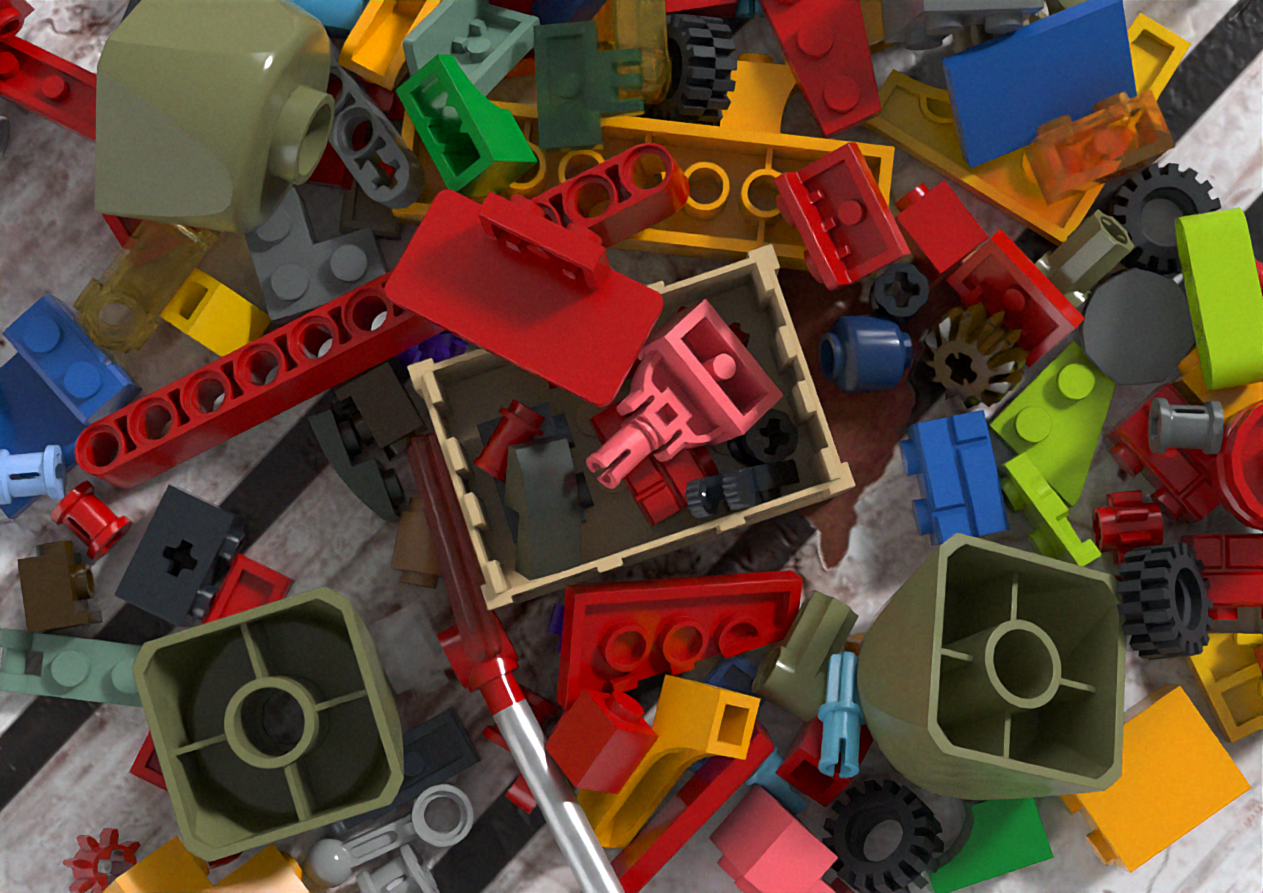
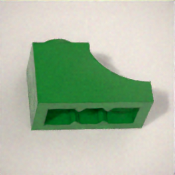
M437 54L395 90L449 190H453L463 196H487L490 191L499 194L538 163L511 111L501 109L487 99L467 78L453 55Z
M1034 798L963 800L966 815L958 837L948 850L936 858L940 863L937 872L934 873L925 868L922 873L929 882L927 888L931 893H949L1054 858Z

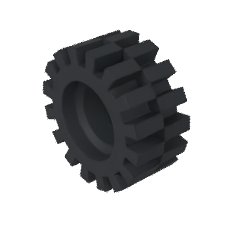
M673 13L665 15L661 18L662 25L656 24L652 31L656 40H649L646 49L651 53L650 60H644L643 70L649 71V79L643 81L644 91L651 92L646 100L648 108L654 109L652 116L658 120L713 126V122H719L723 118L721 110H728L731 101L727 96V92H734L736 81L731 80V71L737 70V59H731V53L736 50L735 40L728 39L731 30L728 25H723L722 19L717 17Z
M1168 163L1160 168L1158 164L1147 166L1141 172H1136L1114 192L1115 196L1108 203L1105 213L1112 216L1124 227L1129 239L1135 246L1120 261L1126 268L1134 265L1138 269L1150 271L1164 277H1168L1172 273L1178 274L1182 272L1176 241L1160 243L1148 237L1141 225V212L1145 204L1153 199L1172 201L1180 208L1183 216L1214 212L1222 208L1219 197L1212 200L1208 194L1214 188L1209 181L1206 180L1201 184L1195 179L1199 172L1190 167L1184 172L1179 171V164Z
M1181 542L1134 548L1131 552L1125 554L1124 560L1126 563L1120 564L1118 573L1123 578V582H1117L1116 593L1122 595L1123 603L1117 604L1119 615H1125L1126 622L1122 625L1124 635H1132L1129 645L1133 651H1139L1138 656L1142 659L1154 660L1199 655L1204 651L1202 646H1207L1210 640L1206 630H1212L1213 620L1208 616V610H1213V599H1207L1206 590L1211 588L1209 578H1202V573L1205 569L1201 559L1196 560L1197 552L1193 547L1187 548V543Z
M874 779L864 781L866 790L864 794L855 786L847 790L846 794L851 799V802L844 806L837 799L831 807L839 815L837 821L826 818L823 826L832 837L822 838V842L838 857L830 867L837 872L841 879L859 893H911L908 884L911 882L920 889L925 887L929 882L921 875L924 869L927 868L936 873L940 865L932 856V853H943L944 842L936 835L942 833L943 830L940 822L933 816L935 815L933 811L909 788L904 785L900 787L892 780L884 779L883 787ZM887 820L899 822L903 835L896 850L890 856L880 861L867 859L863 848L871 830Z

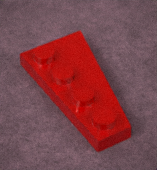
M758 0L824 139H829L880 115L882 108L860 0Z
M788 570L566 585L557 702L565 711L570 710L584 688L599 692L608 690L612 693L613 691L625 692L637 688L639 680L666 671L674 676L695 669V662L718 654L729 658L784 640L800 608L803 579L794 571Z

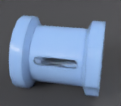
M48 445L44 452L10 455L6 449L0 450L1 505L11 504L15 497L49 495L52 500H61L65 497L67 472L65 459L59 445ZM31 472H37V473H39V476H32V477H21V476H20V473H31Z

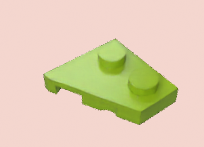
M1073 340L987 425L988 430L1015 456L1026 452L1049 486L1057 493L1063 503L1068 508H1071L1080 500L1116 384L1089 361L1082 353V348Z
M1026 452L1018 454L996 467L997 473L1001 477L999 482L1004 503L1013 514L1022 511L1033 529V532L1028 534L1027 538L1036 554L1082 567L1102 556L1091 539L1081 543L1066 518L1069 515V509L1049 486Z

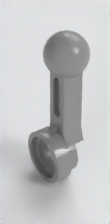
M441 783L431 786L417 796L412 810L400 818L345 842L336 839H323L313 844L305 856V872L315 885L322 888H334L340 886L349 878L353 867L415 839H423L425 842L438 847L454 845L461 841L472 827L474 817L472 804L467 795L454 785ZM437 797L453 799L460 809V817L457 824L448 831H435L426 824L424 819L426 806Z

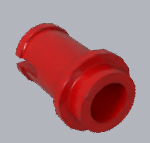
M514 398L508 408L501 406L499 409L503 416L479 456L475 457L473 461L475 465L505 483L508 446L531 441L535 435L542 437L544 431L540 427L546 419Z

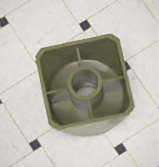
M141 0L106 40L97 65L94 211L108 215L241 234L249 233L265 224L280 207L292 185L304 184L312 175L322 157L332 129L335 101L331 94L326 93L330 74L331 48L323 23L291 0Z
M957 532L948 538L884 603L873 617L862 639L857 671L858 697L865 723L879 750L900 774L918 787L935 794L958 799L1001 800L1099 792L1108 789L1122 776L1126 636L1124 635L1122 625L1126 622L1125 615H1119L1117 604L1123 603L1122 595L1116 593L1118 581L1111 574Z
M323 586L146 642L131 667L185 849L209 862L390 805L404 780L402 729L395 694L385 663L376 643L350 600L332 589ZM281 690H285L294 696L304 713L305 727L302 738L298 743L284 744L277 742L268 735L263 726L262 713L264 706L272 695Z

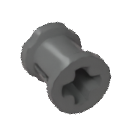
M1154 398L1148 416V442L1151 452L1163 454L1167 448L1202 449L1203 454H1218L1223 441L1224 424L1223 409L1220 401H1206L1203 406L1169 404L1165 398Z

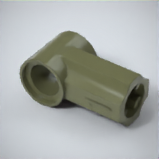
M1098 209L1092 216L1087 217L1053 253L1048 250L1034 265L1077 309L1091 294L1089 290L1135 246L1129 239L1124 227L1112 216H1108Z
M817 590L809 591L782 644L775 646L760 665L752 683V692L805 723L809 722L816 716L818 708L825 702L828 661L833 654H840L859 615L850 606L834 597L825 595Z

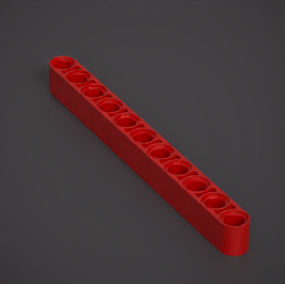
M646 142L596 165L530 199V201L545 211L546 215L544 218L564 228L567 227L568 223L572 222L591 230L602 239L603 243L601 246L607 249L681 210L688 200L690 186L688 178L668 150L657 143ZM666 172L664 179L659 185L651 189H644L648 178L656 173ZM609 200V204L602 214L594 218H588L593 206L601 201ZM391 270L90 424L77 438L74 449L75 460L82 470L117 488L129 489L136 487L445 330L388 300L384 288L393 272ZM387 311L386 319L382 325L371 330L375 318L382 312ZM329 339H333L328 352L318 358L322 345ZM278 366L274 379L265 385L269 372ZM225 393L222 404L213 411L217 398ZM171 420L170 429L161 438L163 428ZM119 447L117 456L109 464L112 453Z

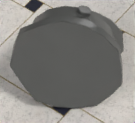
M1137 268L1121 269L1100 279L1083 308L1082 316L1085 319L1078 325L1082 353L1100 372L1120 386L1144 385L1165 381L1195 343L1188 300L1177 283L1159 274Z

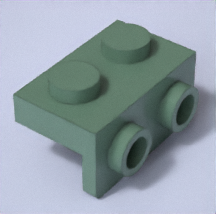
M443 0L404 38L402 45L410 76L414 75L437 54L453 55L467 78L486 96L543 36L538 17L491 5L488 0Z

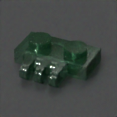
M595 21L533 26L539 149L543 153L604 149L603 118L644 114L643 99H619V92L643 89V76L636 73L618 74L617 68L641 65V50L599 51L598 26Z

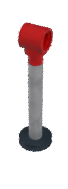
M485 608L437 633L442 649L464 689L468 687L470 693L480 690L582 892L625 893L564 772L544 747L547 739L513 675V672L520 668L517 662L520 660L495 610Z

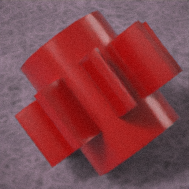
M1141 490L1107 494L1108 506L1095 507L1093 509L1092 529L1095 546L1100 553L1113 552L1114 565L1126 563L1124 560L1125 554L1131 552L1134 548L1163 544L1164 532L1160 507L1157 502L1143 503Z
M103 828L100 833L99 843L90 835H79L76 837L81 849L78 850L74 858L63 860V865L72 868L74 878L76 879L69 887L71 893H84L89 889H92L91 893H103L116 878L137 864L134 853L141 844L139 841H126L118 844V829ZM99 860L111 862L110 874L98 872Z

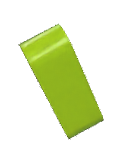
M1238 207L1176 218L1177 250L1200 366L1208 390H1216L1263 382V297L1249 229L1243 210Z

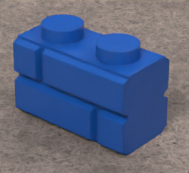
M47 293L7 327L2 334L84 425L89 426L125 407L143 389L95 335L80 323L81 320L68 305Z
M984 410L921 422L906 428L908 439L900 441L899 447L906 476L916 475L921 499L912 500L915 524L920 536L929 534L931 545L934 546L943 544L957 532L977 537L1010 530Z

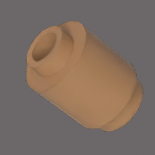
M410 497L408 510L401 511L390 567L391 569L402 571L401 583L436 589L438 578H451L461 524L460 521L455 520L458 506L430 499Z

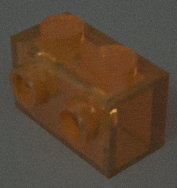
M1152 90L1130 99L1126 91L1094 104L1092 106L1093 114L1076 121H1072L1070 114L1064 115L1035 129L1038 136H1036L1024 152L1047 206L1158 162L1176 147Z

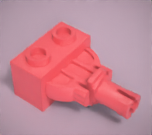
M704 299L674 314L646 340L637 356L641 362L632 379L631 394L617 406V412L623 416L634 411L640 405L641 407L622 422V428L602 447L588 456L586 464L592 473L596 472L600 467L602 469L606 468L596 479L604 486L614 489L637 464L656 449L658 450L653 454L658 461L668 462L682 448H696L709 444L711 447L744 435L784 395L707 299Z
M754 785L709 837L723 853V856L716 863L735 880L734 884L743 893H855L839 877L835 878L831 884L822 878L823 874L838 857L796 816L760 785Z

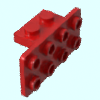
M447 189L439 192L385 284L384 291L388 300L597 407L610 405L663 311L664 303L661 294L611 269L606 248L601 246L603 241L597 234L576 223L570 222L564 228L544 218L546 215L545 211L525 197L512 194L510 199L507 200L490 191L481 205L453 190Z

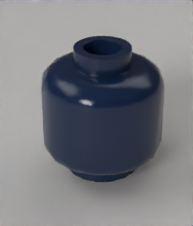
M877 313L842 316L837 318L830 326L829 332L824 333L820 338L818 349L820 369L824 378L832 381L837 389L843 393L858 394L889 391L901 381L904 368L911 366L913 359L912 342L906 332H901L898 323L890 315Z

